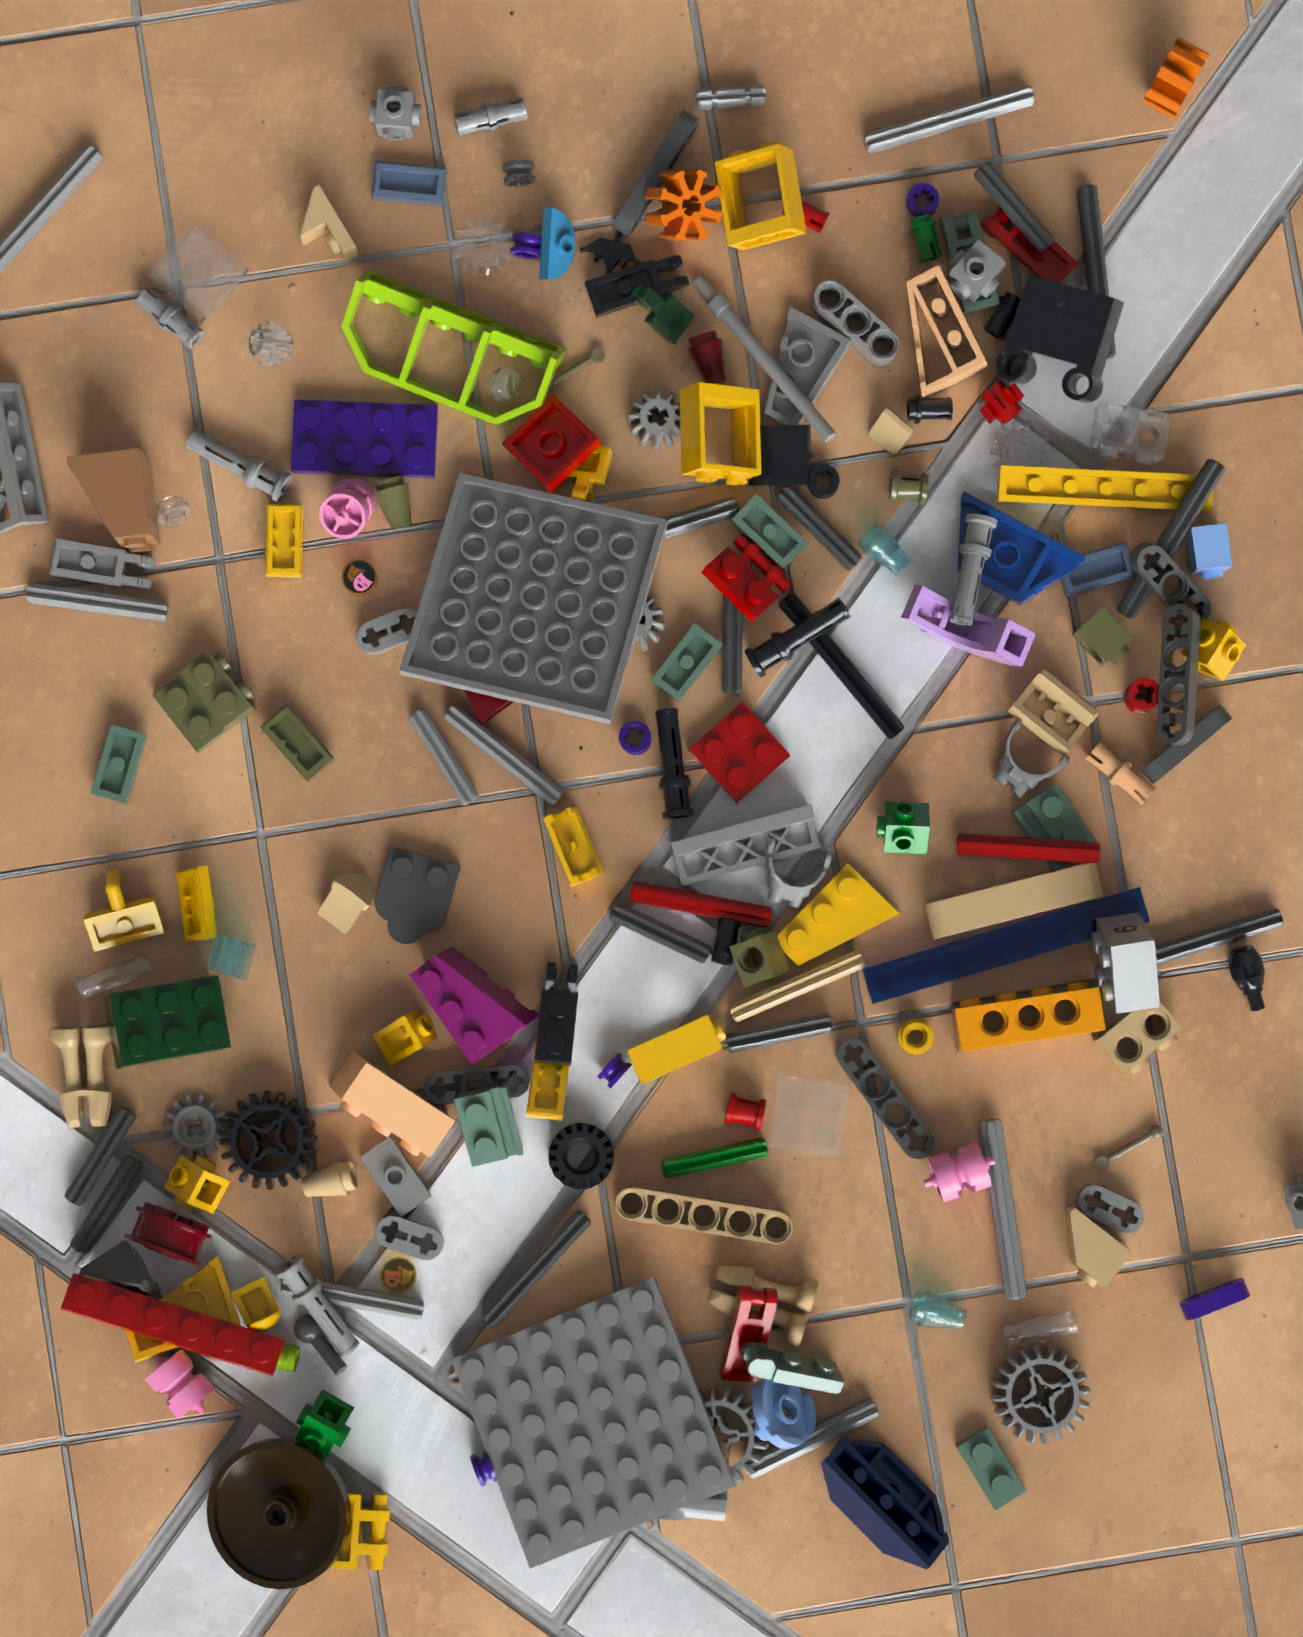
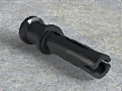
M838 597L821 610L808 616L783 633L780 631L770 634L771 638L754 649L747 648L745 654L757 674L763 677L766 675V670L782 660H791L796 650L829 631L837 624L849 619L851 615L843 601Z
M660 709L655 711L663 771V778L659 782V789L663 790L665 812L662 813V818L681 819L695 815V811L690 808L688 787L691 785V779L684 772L678 709Z

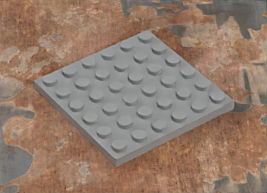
M459 473L399 671L401 675L612 724L668 526L667 520Z
M655 1277L451 1359L485 1451L491 1460L497 1483L530 1569L737 1486Z

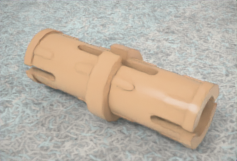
M1101 741L1086 758L1087 761L1091 762L1111 779L1109 781L1111 785L1115 787L1117 784L1138 801L1140 805L1156 789L1154 785L1152 786L1131 768L1133 764L1128 760L1123 762L1106 748Z

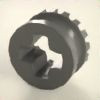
M515 160L502 165L503 172L507 173V176L504 178L506 186L512 187L514 185V187H517L518 183H520V186H523V183L524 185H529L535 182V175L531 174V170L534 169V162Z

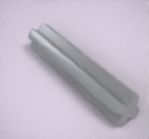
M422 708L409 716L411 724L461 804L465 806L478 798L477 791L427 711Z

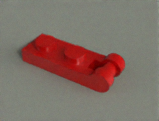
M999 205L997 206L998 211L992 217L987 216L980 223L982 229L990 237L996 239L1036 277L1062 283L1079 264L1055 241L1045 251L1038 252L1017 226L1009 233L1003 225L1008 220H1012Z
M739 1285L736 1294V1306L719 1371L722 1380L757 1383L758 1376L754 1377V1375L748 1373L747 1362L742 1358L741 1348L751 1341L756 1343L762 1342L767 1345L778 1300L776 1288H764L763 1291L752 1290L751 1286ZM751 1305H760V1312L750 1311Z

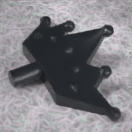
M616 231L613 241L600 237L586 247L580 248L582 253L584 251L593 252L595 256L594 262H598V259L603 257L607 270L605 275L609 274L620 261L622 263L621 268L623 269L626 268L629 261L635 262L636 265L640 264L630 244L620 242L623 234L620 231Z

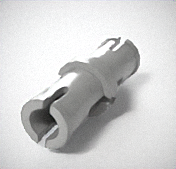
M522 97L493 105L491 102L484 103L481 108L453 114L459 137L489 129L491 132L497 130L498 126L528 120L526 106Z
M148 286L146 290L144 289L137 297L136 305L150 314L158 322V327L163 331L168 330L175 335L187 348L192 349L203 338L204 331L186 318L178 305L170 304L151 286Z

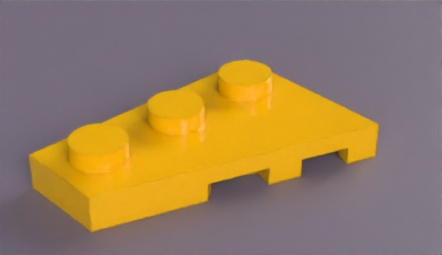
M847 863L777 937L783 953L799 966L900 913Z
M219 1256L210 1261L208 1265L196 1274L183 1281L165 1297L159 1299L241 1326ZM124 1330L135 1363L180 1348Z

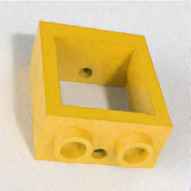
M779 141L763 142L758 145L759 149L750 152L746 150L732 151L726 154V159L714 162L718 186L722 192L720 201L728 246L743 251L807 233L794 151L781 145ZM777 163L785 215L747 225L739 174Z
M698 382L679 389L681 474L696 476V481L713 482L717 481V478L726 479V484L744 485L747 484V479L761 475L759 389ZM704 407L732 410L734 466L706 463Z
M706 1015L627 1050V1053L640 1083L644 1084L723 1049L720 1041L725 1040L726 1037L718 1019L710 1021L709 1016Z

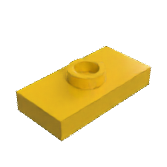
M267 504L266 577H303V504Z
M208 865L176 871L185 942L192 943L217 938L214 899L211 892Z
M535 1044L526 1117L562 1121L569 1066L535 1063Z

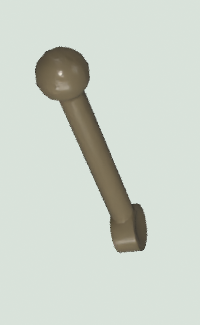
M594 348L591 351V356L554 377L548 393L553 390V386L589 364L602 362L605 357L603 349Z
M1153 1125L1148 1133L1107 1156L1098 1155L1095 1159V1165L1099 1169H1107L1110 1162L1152 1138H1161L1163 1135L1162 1127Z

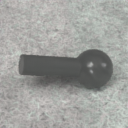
M311 1314L302 1315L297 1319L294 1325V1333L297 1339L303 1343H311L334 1374H341L348 1366L323 1336V1331L319 1328Z

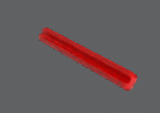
M961 833L958 834L956 842L957 854L969 856L1096 864L1100 860L1101 853L1100 843L1092 841Z
M639 881L633 882L630 893V901L717 919H728L758 927H769L772 917V908L768 906Z

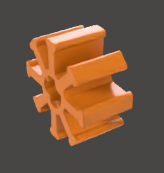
M1177 37L1143 102L1175 118L1210 53Z
M664 170L659 173L658 177L662 178L665 188L648 187L644 198L661 202L662 208L653 213H646L647 223L649 225L665 226L663 232L660 233V237L666 240L686 241V239L703 240L707 238L709 233L705 232L702 222L719 223L723 213L722 211L706 208L705 202L714 197H721L720 187L718 185L702 184L704 178L707 177V173L702 170Z

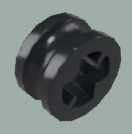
M826 464L814 467L810 471V485H807L810 494L819 499H827L833 496L840 483L837 470ZM822 473V477L825 476V473L831 476L832 479L829 482L830 489L824 490V487L819 490L815 487L817 474Z

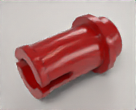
M801 200L805 226L820 234L830 213Z

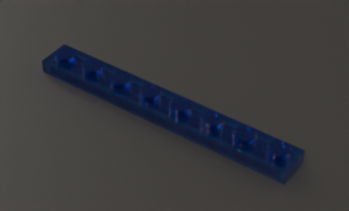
M1138 887L861 970L871 1003L874 1004L1092 939V932H1097V918L1139 912L1145 923L1150 922L1141 889Z

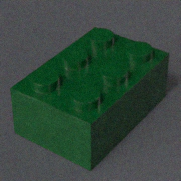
M218 975L116 992L103 997L116 1069L215 1052L231 1047Z

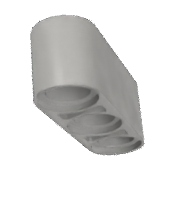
M827 280L817 286L812 301L815 314L831 329L849 338L852 343L851 347L873 366L885 367L891 364L899 349V339L895 332L837 281ZM826 293L833 294L839 303L834 307H826L820 302V296ZM851 317H858L864 322L865 328L860 331H853L847 326L846 320ZM880 340L885 341L890 345L891 352L886 355H880L874 351L872 344Z

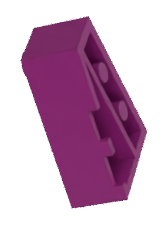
M454 947L436 954L409 974L471 1064L490 1054L541 1017L534 1009L529 1010L514 998V994L508 989H502L486 977L488 974Z

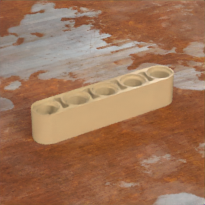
M1085 863L932 902L924 906L933 940L1101 898L1104 897V892L1096 864Z
M636 1186L623 1188L615 1199V1208L618 1214L630 1221L769 1244H782L791 1237L793 1232L791 1219L784 1212L775 1209ZM628 1193L638 1194L642 1199L641 1209L636 1213L625 1212L621 1206V1200L624 1195ZM664 1199L674 1200L678 1205V1212L671 1219L661 1218L657 1213V1206ZM700 1205H708L714 1211V1218L707 1225L697 1224L693 1219L694 1210ZM736 1211H744L750 1217L749 1226L743 1231H736L730 1227L729 1219ZM780 1217L785 1221L786 1229L781 1236L772 1237L767 1234L766 1223L770 1218Z

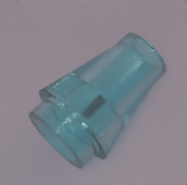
M877 523L864 534L857 544L863 549L862 554L891 570L896 576L911 561L886 527L881 528Z
M929 1290L925 1293L918 1291L915 1294L909 1312L910 1319L916 1321L918 1326L952 1328L959 1331L963 1328L967 1315L966 1309L955 1306Z

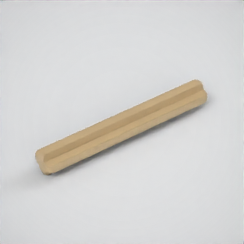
M855 950L730 1004V1013L735 1022L742 1021L863 969L865 961L860 951Z

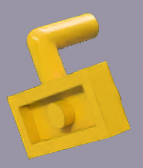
M110 868L106 874L105 890L111 907L84 914V923L94 952L165 933V926L155 895L125 903L120 888L121 872L117 868Z

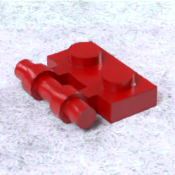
M742 533L733 542L742 554L738 556L728 546L707 564L701 573L753 623L779 598L770 587L774 584L784 594L793 583L784 575L786 572L778 564L774 565L761 552L762 548L755 542L752 543ZM750 562L765 575L762 579L748 566Z

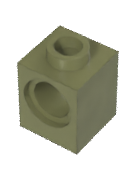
M1104 606L1072 635L1101 667L1109 660L1115 665L1130 651L1126 644L1133 639Z
M760 928L739 935L742 942L729 947L744 988L790 972L775 931L762 934ZM756 948L760 951L762 955L761 963H759L755 958Z

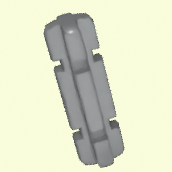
M750 85L749 89H745V86L716 88V91H711V88L698 89L696 92V104L699 110H711L712 106H717V109L745 107V104H750L751 107L763 106L766 101L763 85Z

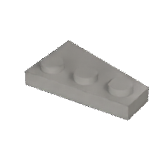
M790 306L777 363L812 405H814L852 343L849 338ZM772 379L764 411L765 417L779 425H802L805 420L804 416Z

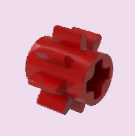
M1000 381L981 396L985 404L979 411L989 424L997 419L1003 426L1023 411L1019 402L1023 399L1024 394L1015 382L1006 387L1003 381Z

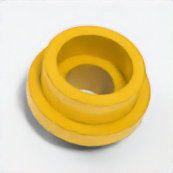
M910 1019L900 1026L897 1040L900 1047L906 1053L920 1055L928 1051L932 1046L934 1033L926 1021ZM912 1030H918L922 1035L921 1041L917 1044H913L909 1040V1033Z

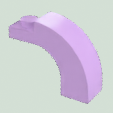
M914 585L902 613V619L921 628V632L965 652L1007 665L1023 666L1036 635L1034 632L1010 619L991 617L975 611L972 626L950 622V616L954 602L923 585Z

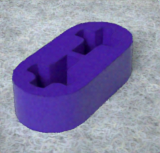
M1238 1278L1180 1301L1179 1304L1185 1319L1193 1320L1248 1298L1250 1293L1244 1278Z

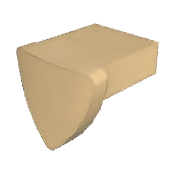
M349 873L335 878L330 885L332 888L317 912L319 916L345 935L352 929L362 911H366L371 904L373 888L370 877L367 874Z

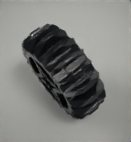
M264 1091L262 1103H260L258 1096L252 1093L249 1095L252 1105L250 1107L244 1101L239 1100L236 1105L242 1113L238 1115L233 1111H228L226 1114L230 1120L234 1121V1125L222 1124L220 1128L223 1132L231 1133L230 1138L219 1140V1145H230L231 1151L221 1155L222 1159L226 1160L234 1157L236 1160L235 1163L229 1166L228 1170L230 1173H233L241 1167L244 1171L239 1176V1181L242 1183L250 1175H253V1188H259L262 1178H265L267 1190L274 1189L275 1178L277 1177L282 1187L288 1186L287 1173L295 1180H299L301 1174L296 1168L297 1165L304 1169L311 1167L309 1161L303 1159L304 1154L309 1156H316L317 1150L307 1147V1142L318 1141L319 1136L315 1134L307 1136L306 1129L315 1127L316 1122L312 1120L303 1123L302 1118L309 1113L308 1108H303L296 1113L294 1109L298 1105L299 1100L292 1098L286 1106L284 1105L286 1094L283 1092H279L276 1101L272 1102L271 1091ZM264 1109L281 1112L277 1119L268 1127L259 1126L248 1120L253 1114ZM289 1119L294 1124L298 1135L296 1151L283 1138V1132ZM242 1129L254 1141V1149L249 1160L245 1158L240 1146ZM276 1129L274 1133L277 1137L274 1139L278 1140L277 1145L279 1147L270 1146L262 1150L261 1143L264 1141H260L261 1135L258 1133L269 1134ZM270 1153H275L290 1161L281 1169L274 1171L257 1168L261 1161Z

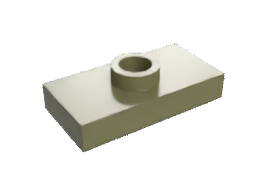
M288 704L260 726L263 732L307 782L312 780L335 760L332 754Z

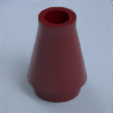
M716 331L689 338L690 348L687 349L699 369L704 382L716 384L725 381L722 339L717 338Z

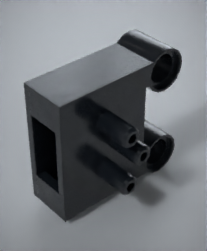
M1027 275L1006 348L999 354L996 360L997 373L1001 378L1016 384L1030 382L1037 371V364L1032 357V353L1077 365L1076 368L1070 369L1062 379L1063 392L1067 397L1082 403L1094 402L1100 397L1103 390L1101 377L1124 302L1109 296ZM1020 357L1022 369L1017 375L1013 376L1010 370L1011 364L1016 358ZM1086 376L1089 381V387L1086 392L1079 395L1076 390V384L1081 377Z

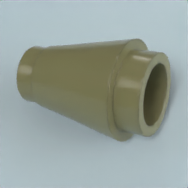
M402 475L375 482L376 491L373 493L388 524H390L391 530L412 525L408 483L404 484Z

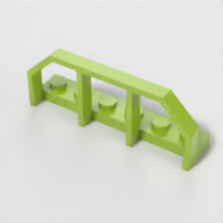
M370 270L356 280L341 325L363 373L494 425L501 424L531 411L544 403L555 370L563 362L567 348ZM363 293H365L366 299L374 303L385 304V302L398 306V311L410 317H418L420 315L401 374L373 364L353 321ZM429 319L432 320L431 324L443 330L456 329L465 333L464 337L466 339L479 343L460 398L410 379ZM489 343L498 346L497 350L505 355L517 357L519 354L531 359L530 363L546 370L536 398L499 414L469 402Z

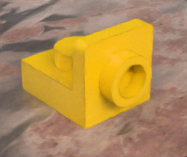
M421 1008L404 1015L372 1035L389 1066L400 1062L438 1039L434 1032L433 1022L423 1013Z

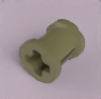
M892 470L889 502L895 503L897 499L918 501L919 504L925 505L929 474L922 473L921 476L899 474L898 470Z

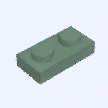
M757 494L731 519V522L742 533L760 546L762 551L782 569H785L808 545V542Z
M694 623L651 678V682L677 702H680L723 647V644Z
M110 725L90 794L128 804L147 734Z
M987 1426L955 1445L995 1510L1026 1492L1025 1487Z

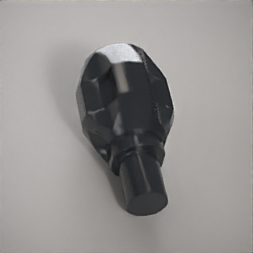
M1252 945L1231 950L1228 965L1233 980L1239 989L1243 991V994L1247 995L1251 1011L1264 1009L1265 1005L1261 991H1263L1262 985L1264 984L1265 969L1261 956Z

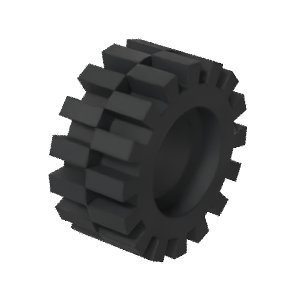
M585 1123L572 1124L562 1129L552 1140L548 1153L549 1165L554 1176L565 1186L579 1190L589 1189L600 1184L609 1175L614 1161L613 1146L606 1133L594 1125ZM576 1142H586L595 1150V1162L587 1170H576L568 1163V1149Z

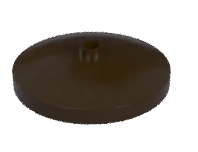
M279 1438L255 1442L239 1450L219 1469L208 1494L207 1523L212 1541L218 1553L235 1573L247 1581L262 1587L290 1589L315 1580L336 1562L349 1536L351 1508L348 1493L340 1475L322 1454L297 1441Z

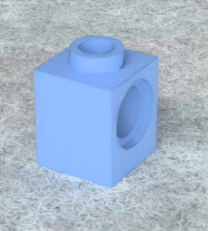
M1227 523L1191 527L1188 530L1185 538L1190 575L1201 574L1202 580L1223 577V571H1227L1233 566Z

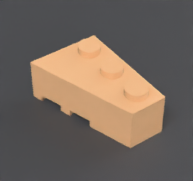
M938 265L906 281L922 397L929 398L988 368L987 361L940 266Z
M355 1050L351 1052L329 1084V1087L343 1100L340 1104L343 1109L357 1118L361 1113L372 1119L370 1123L372 1128L386 1137L391 1132L402 1139L399 1145L415 1156H418L421 1151L431 1158L455 1122L447 1113L392 1078L384 1070H380L365 1060Z

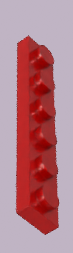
M76 1273L72 1274L61 1305V1310L271 1377L274 1375L285 1339Z

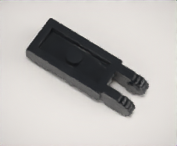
M674 255L654 262L652 259L585 281V287L595 317L598 318L663 297L665 293H672L689 286L690 283L687 276H678L660 283L657 274L678 268L683 263L681 256Z
M548 962L545 989H542L541 1017H539L535 1063L571 1066L578 992H576L578 965L570 964L568 969V991L553 990L554 980L557 976L556 963Z

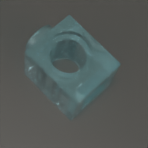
M216 933L206 969L246 980L256 945Z

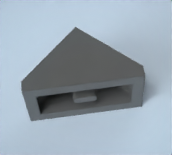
M126 1240L82 1267L79 1275L158 1299L159 1291L141 1255Z

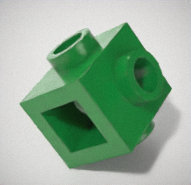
M885 801L884 816H877L876 837L883 838V852L927 854L930 833L929 803Z
M322 1389L313 1406L306 1403L296 1421L297 1424L301 1425V1428L295 1440L327 1457L334 1444L341 1448L347 1438L351 1427L347 1426L346 1423L354 1407Z

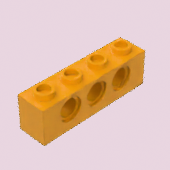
M1088 981L1066 984L1067 992L1053 994L1052 987L1033 989L1031 990L1032 997L1017 999L1016 992L995 995L996 1002L982 1004L981 997L960 1000V1008L951 1009L958 1052H966L1104 1031L1106 1028L1099 987L1089 988ZM1061 1000L1067 1001L1072 1007V1015L1067 1021L1059 1020L1054 1012L1055 1005ZM1024 1006H1030L1036 1012V1021L1030 1027L1024 1026L1019 1021L1018 1014ZM988 1011L996 1012L1001 1019V1025L995 1032H989L983 1026L982 1020Z

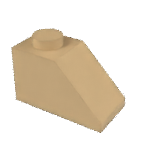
M1069 1206L1065 1211L1071 1261L1079 1268L1076 1275L1092 1288L1096 1283L1106 1288L1131 1256L1132 1252L1075 1207Z

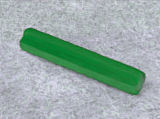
M760 1137L665 1158L661 1161L664 1177L672 1178L766 1157L768 1155L766 1140Z

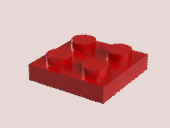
M552 394L501 444L552 493L602 442Z
M743 702L689 748V752L736 804L791 756Z

